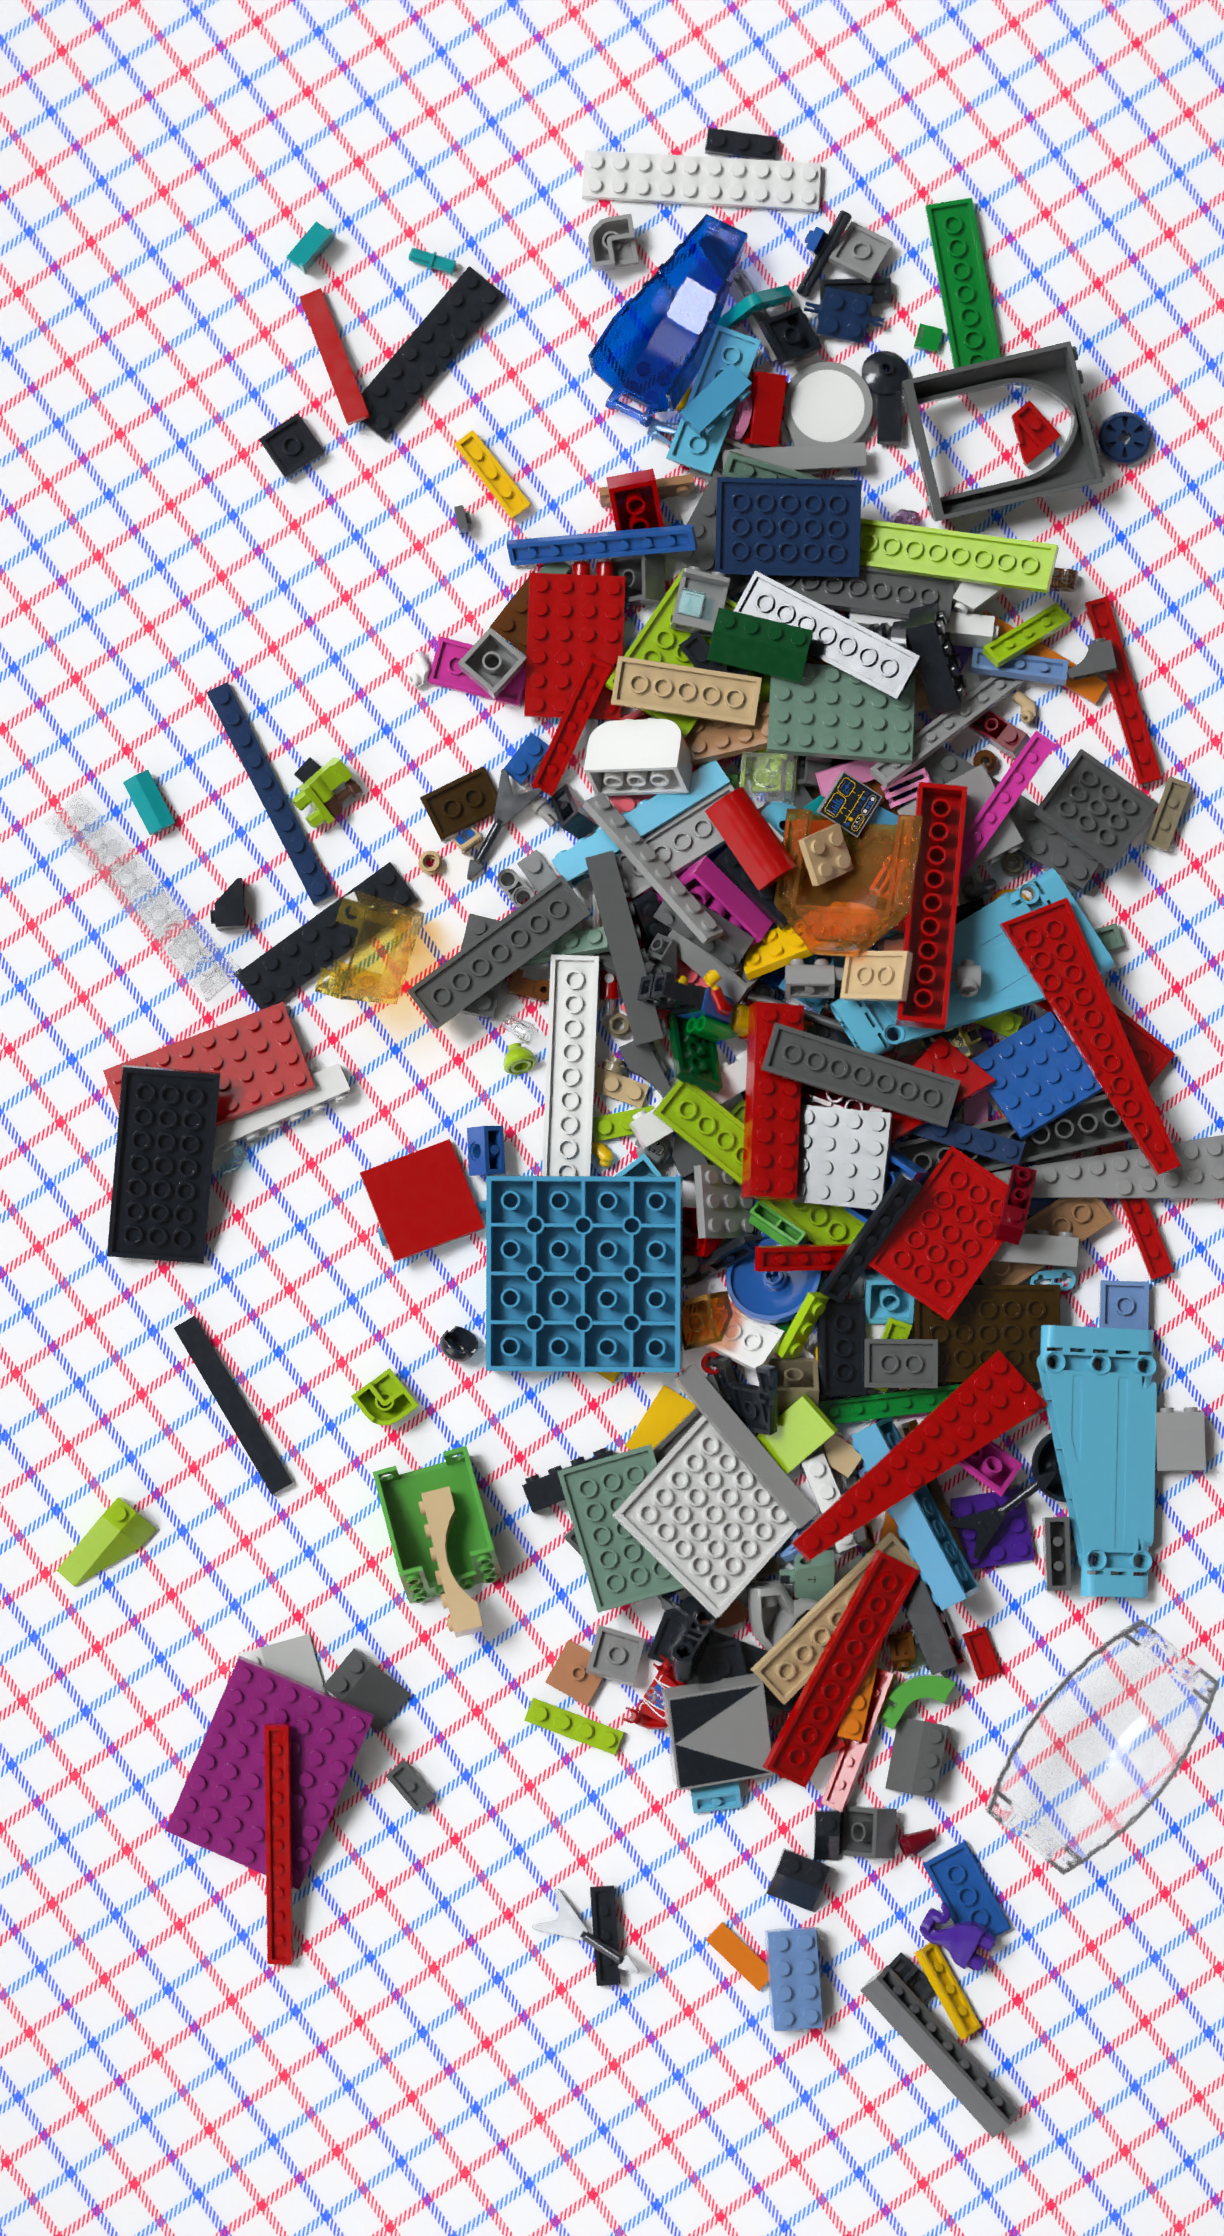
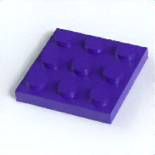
M1023 1487L1005 1490L1002 1496L995 1492L952 1498L950 1501L953 1519L1001 1506L1022 1491ZM1025 1501L1006 1514L999 1528L977 1559L974 1558L977 1531L969 1528L955 1527L965 1554V1560L971 1570L1035 1559Z

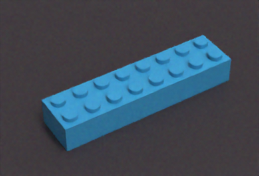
M891 1416L851 1435L853 1447L857 1453L861 1454L866 1472L902 1440ZM924 1485L887 1510L889 1516L898 1525L900 1537L908 1544L912 1560L915 1563L917 1562L921 1569L922 1580L925 1584L929 1585L933 1592V1601L937 1606H940L942 1611L981 1590L927 1485Z

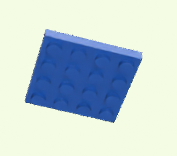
M1051 1011L971 1059V1061L996 1080L995 1084L985 1088L1021 1140L1103 1091L1083 1057Z

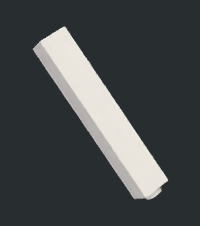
M850 612L849 618L867 629L870 624L878 623L881 625V623L886 622L892 629L894 622L908 620L905 618ZM951 612L949 624H945L947 632L952 634L954 645L983 648L998 638L999 626H994L995 616Z

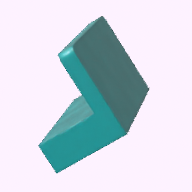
M316 221L286 256V259L305 274L335 239L334 231L331 228L327 230Z

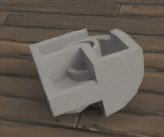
M632 214L607 217L599 220L592 227L588 235V248L593 270L611 271L618 267L639 264Z

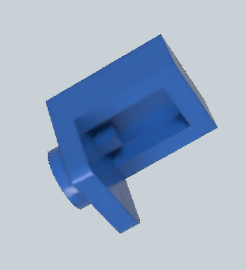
M816 226L814 231L810 230L804 241L807 244L805 248L816 255L828 233Z

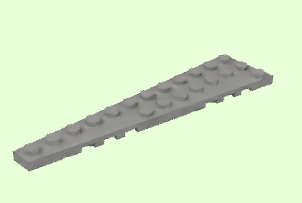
M1224 1135L1172 1143L1181 1166L1160 1175L1155 1174L1140 1148L1029 1166L1026 1168L1037 1170L1031 1198L1224 1199ZM1012 1169L992 1172V1174L1008 1184Z

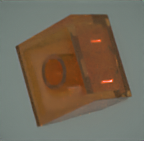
M728 1291L706 1294L683 1301V1346L685 1351L722 1341L733 1315Z

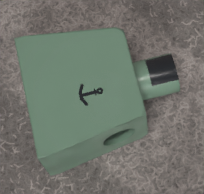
M833 1550L823 1551L810 1561H807L802 1554L796 1555L794 1557V1569H779L780 1584H793L794 1596L796 1598H810L820 1601L834 1587L835 1560Z

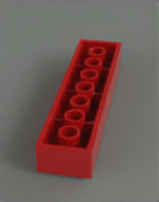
M755 1002L749 1005L741 1195L743 1199L786 1202L797 1199L801 1083L762 1071L761 1067L775 1023L803 1031L804 1005Z

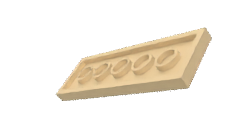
M618 656L611 705L755 726L762 678Z

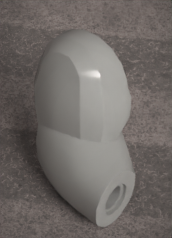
M775 1579L756 1580L747 1585L748 1611L752 1633L767 1652L819 1602L810 1598L793 1600L784 1584H780L779 1580Z

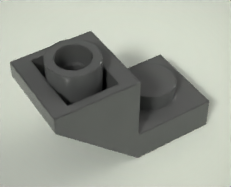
M657 933L646 951V954L656 961L651 974L670 972L676 976L678 973L676 941Z

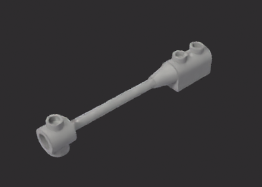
M802 959L791 960L790 965H785V998H834V988L842 986L844 968L829 965V961L826 959H818L814 962V965H805ZM963 960L960 965H956L955 973H951L950 982H955L956 990H959L961 996L973 997L981 989V966L975 965L973 960Z

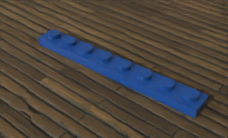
M694 524L508 540L506 544L511 566L693 551L698 546Z

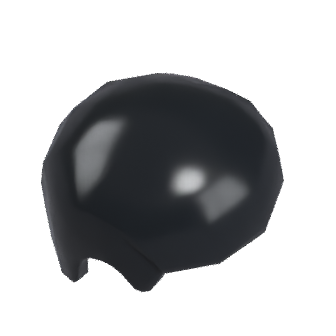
M455 1326L451 1331L446 1330L439 1341L444 1355L455 1362L468 1361L479 1347V1341L475 1335L460 1326Z

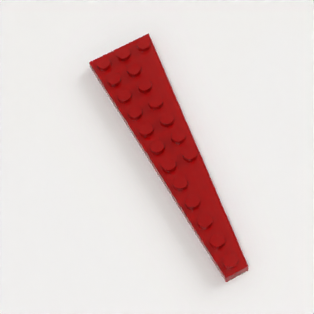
M1068 898L1001 923V929L1155 1174L1160 1175L1181 1166Z
M999 1350L996 1351L804 1530L792 1544L807 1561H810L1048 1404Z

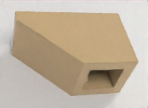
M836 1431L823 1443L825 1458L830 1468L845 1478H849L862 1456L854 1449L853 1440L850 1439L849 1442H846L840 1438L842 1433Z

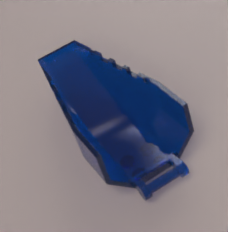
M706 214L685 237V240L673 250L671 257L657 268L658 271L649 281L646 280L642 285V289L634 298H630L611 319L588 355L592 372L613 390L606 400V408L610 410L616 409L640 421V424L645 427L650 425L656 412H674L697 376L705 358L748 238L746 232ZM621 395L646 407L644 413L619 401Z

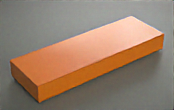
M723 1922L705 1939L758 1991L768 1982L767 1965Z

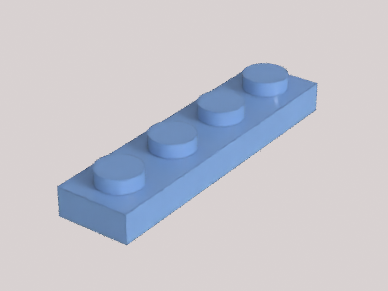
M973 648L970 673L1066 685L1068 660L1020 654L999 668H996L982 653L983 649Z

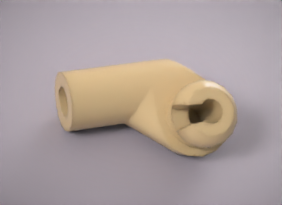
M1018 689L1011 699L1020 705L1021 721L1025 724H1030L1036 718L1035 702Z

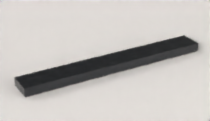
M193 1316L174 1327L175 1332L271 1495L292 1484L291 1478L196 1317Z

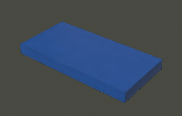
M966 1841L922 1863L941 1901L945 1902L951 1911L950 1918L954 1924L974 1921L987 1927V1932L994 1937L1011 1929Z

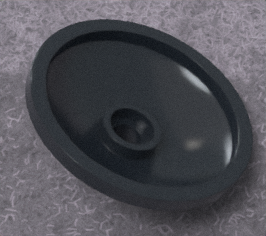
M1049 1433L1040 1440L1034 1450L1031 1464L1033 1478L1035 1481L1036 1475L1054 1470L1056 1475L1045 1490L1041 1488L1040 1491L1054 1501L1067 1503L1060 1471L1056 1468L1058 1462L1052 1433Z

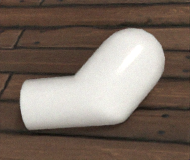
M418 651L412 655L417 666L415 673L409 676V683L412 686L420 687L424 685L431 670L423 651Z

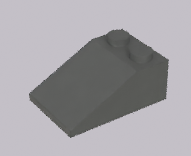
M354 1648L323 1685L337 1699L374 1714L371 1726L379 1732L382 1731L411 1695L357 1648Z

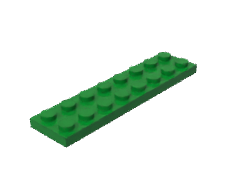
M971 197L925 205L953 369L1000 358L973 199Z

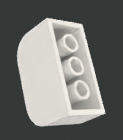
M655 718L643 720L624 719L605 722L591 733L588 740L584 772L596 796L602 793L604 796L689 793L693 765L684 737L677 724L673 721Z

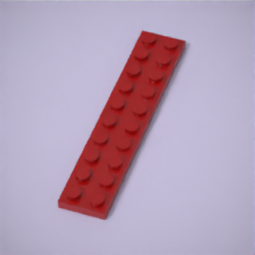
M878 1549L876 1550L763 1764L765 1769L806 1788L920 1572L918 1569Z

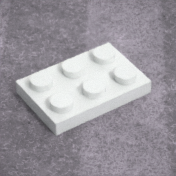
M724 1302L699 1339V1342L714 1352L731 1358L732 1361L756 1372L755 1367L761 1364H768L786 1334L783 1330L771 1324L751 1320L736 1307Z

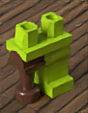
M333 757L304 784L298 787L300 792L292 799V802L300 811L308 805L313 808L314 811L305 817L312 828H317L324 822L328 824L333 822L334 818L342 813V805L351 796L357 798L363 793L361 787L351 778L353 775L341 759ZM345 782V789L335 795L332 790Z

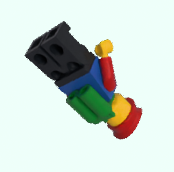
M710 970L704 975V982L711 989L688 984V979L683 975L677 980L675 974L670 972L641 977L637 1000L664 1010H672V1014L689 1019L686 1025L687 1033L715 1043L720 1040L727 1041L738 1036L739 1039L745 1040L748 1044L749 1005L754 1002L748 1000L743 1004L738 1003L734 1006L733 999L725 996L721 987L716 985L721 980V976L717 971Z

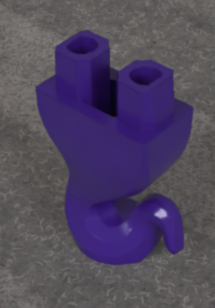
M945 1902L941 1904L943 1913L931 1907L920 1926L919 1931L921 1935L930 1943L946 1948L955 1964L964 1970L968 1967L980 1972L987 1959L976 1952L979 1946L990 1952L997 1938L987 1932V1927L974 1921L959 1922L943 1929H937L936 1923L945 1924L950 1920L951 1911Z

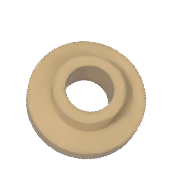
M425 851L419 857V868L425 874H436L442 867V858L435 851ZM428 859H433L435 861V865L433 867H428L426 865V861Z

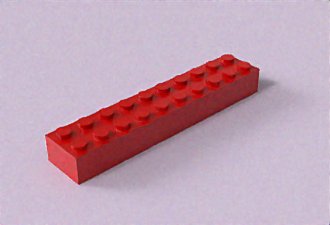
M919 782L903 940V951H909L913 953L907 1000L898 1001L896 1026L945 1030L967 786Z

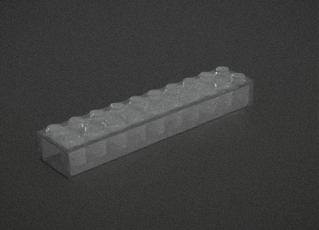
M80 790L44 822L47 828L206 1003L242 971L240 966Z

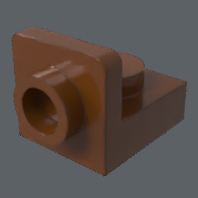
M912 1632L889 1634L888 1641L892 1671L908 1672L916 1668V1653Z

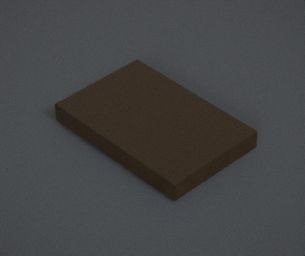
M482 766L421 796L420 800L440 840L443 841L495 815L498 793L485 767Z

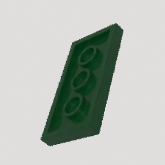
M670 1011L667 1015L675 1078L683 1083L698 1086L703 1090L719 1093L723 1084L716 1043L687 1033L686 1025L689 1019L676 1016Z

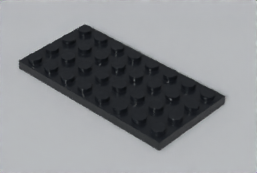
M123 1065L107 1244L108 1257L204 1264L220 1073Z

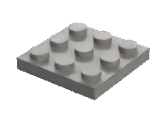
M716 1165L694 1166L698 1238L733 1239L741 1235L744 1237L755 1235L754 1226L749 1223L753 1200L741 1198L742 1186Z

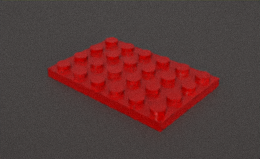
M530 573L524 717L562 718L589 656L592 655L612 664V668L588 719L615 721L620 719L621 706L611 705L613 691L606 687L605 684L617 667L618 656L623 655L625 576Z
M951 1145L868 1266L948 1321L1003 1243V1241L995 1239L1008 1184Z

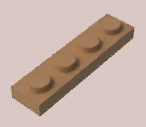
M693 474L656 479L659 500L673 496L686 497L695 493ZM608 486L599 487L601 507H611Z

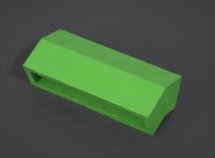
M758 1200L750 1210L749 1223L779 1244L806 1245L809 1238L806 1232Z

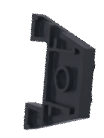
M723 1356L710 1358L712 1367L717 1366L721 1375L719 1378L720 1386H725L730 1397L727 1402L730 1408L751 1432L772 1435L776 1433L777 1366L761 1364L755 1367L759 1386L740 1383L735 1380L731 1358Z

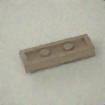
M1171 776L1168 777L1145 840V845L1164 852L1168 851L1192 784Z

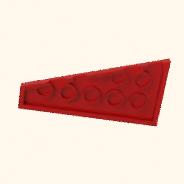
M941 1036L914 1064L915 1067L960 1081L953 1108L968 1097L971 1098L976 1095L978 1091L996 1083L993 1077ZM886 1109L883 1111L894 1114L891 1142L908 1135L920 1125L927 1124V1122Z

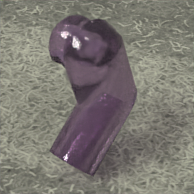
M900 509L885 522L917 526L921 521V517L916 511Z

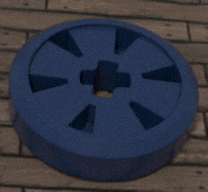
M1118 412L1109 416L1103 422L1098 433L1100 451L1105 458L1118 465H1130L1138 462L1145 456L1151 443V432L1147 423L1139 415L1131 412ZM1122 433L1130 436L1127 444L1119 441Z

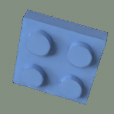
M1101 1280L1099 1327L1148 1330L1149 1282Z

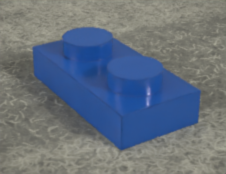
M531 732L504 767L508 772V776L522 786L544 757L549 745Z

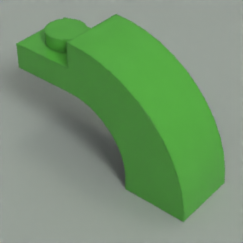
M922 1674L904 1680L890 1692L888 1698L895 1702L893 1707L889 1705L882 1715V1718L885 1719L883 1724L893 1730L909 1704L920 1698H933L944 1704L956 1682L935 1674Z

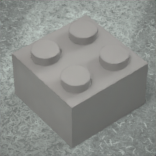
M491 628L482 635L458 662V668L493 699L503 691L526 665V659Z

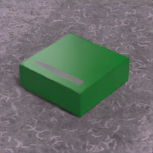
M920 323L914 348L937 354L943 329Z

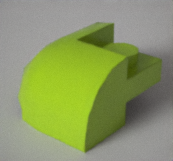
M390 1368L351 1396L363 1414L371 1422L379 1425H392L419 1406Z

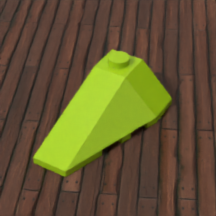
M117 1497L56 1571L73 1586H76L141 1548L157 1528L122 1497Z

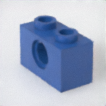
M477 1126L467 1128L469 1176L506 1174L504 1127Z

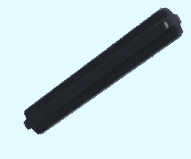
M841 210L797 288L796 292L802 297L807 298L811 293L830 255L852 219L850 213Z

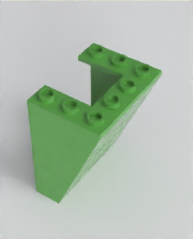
M467 1446L443 1452L446 1462L400 1475L396 1465L372 1472L397 1570L409 1603H422L430 1597H441L440 1594L445 1593L443 1584L438 1585L435 1571L439 1570L437 1561H432L429 1548L434 1547L432 1538L427 1539L424 1525L428 1524L426 1515H421L418 1502L423 1501L421 1493L448 1486L451 1489L457 1516L450 1530L447 1554L451 1573L458 1585L463 1590H468L476 1584L483 1582L493 1583L498 1578L503 1577Z

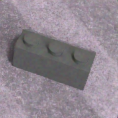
M901 1716L896 1726L885 1788L935 1799L948 1726Z

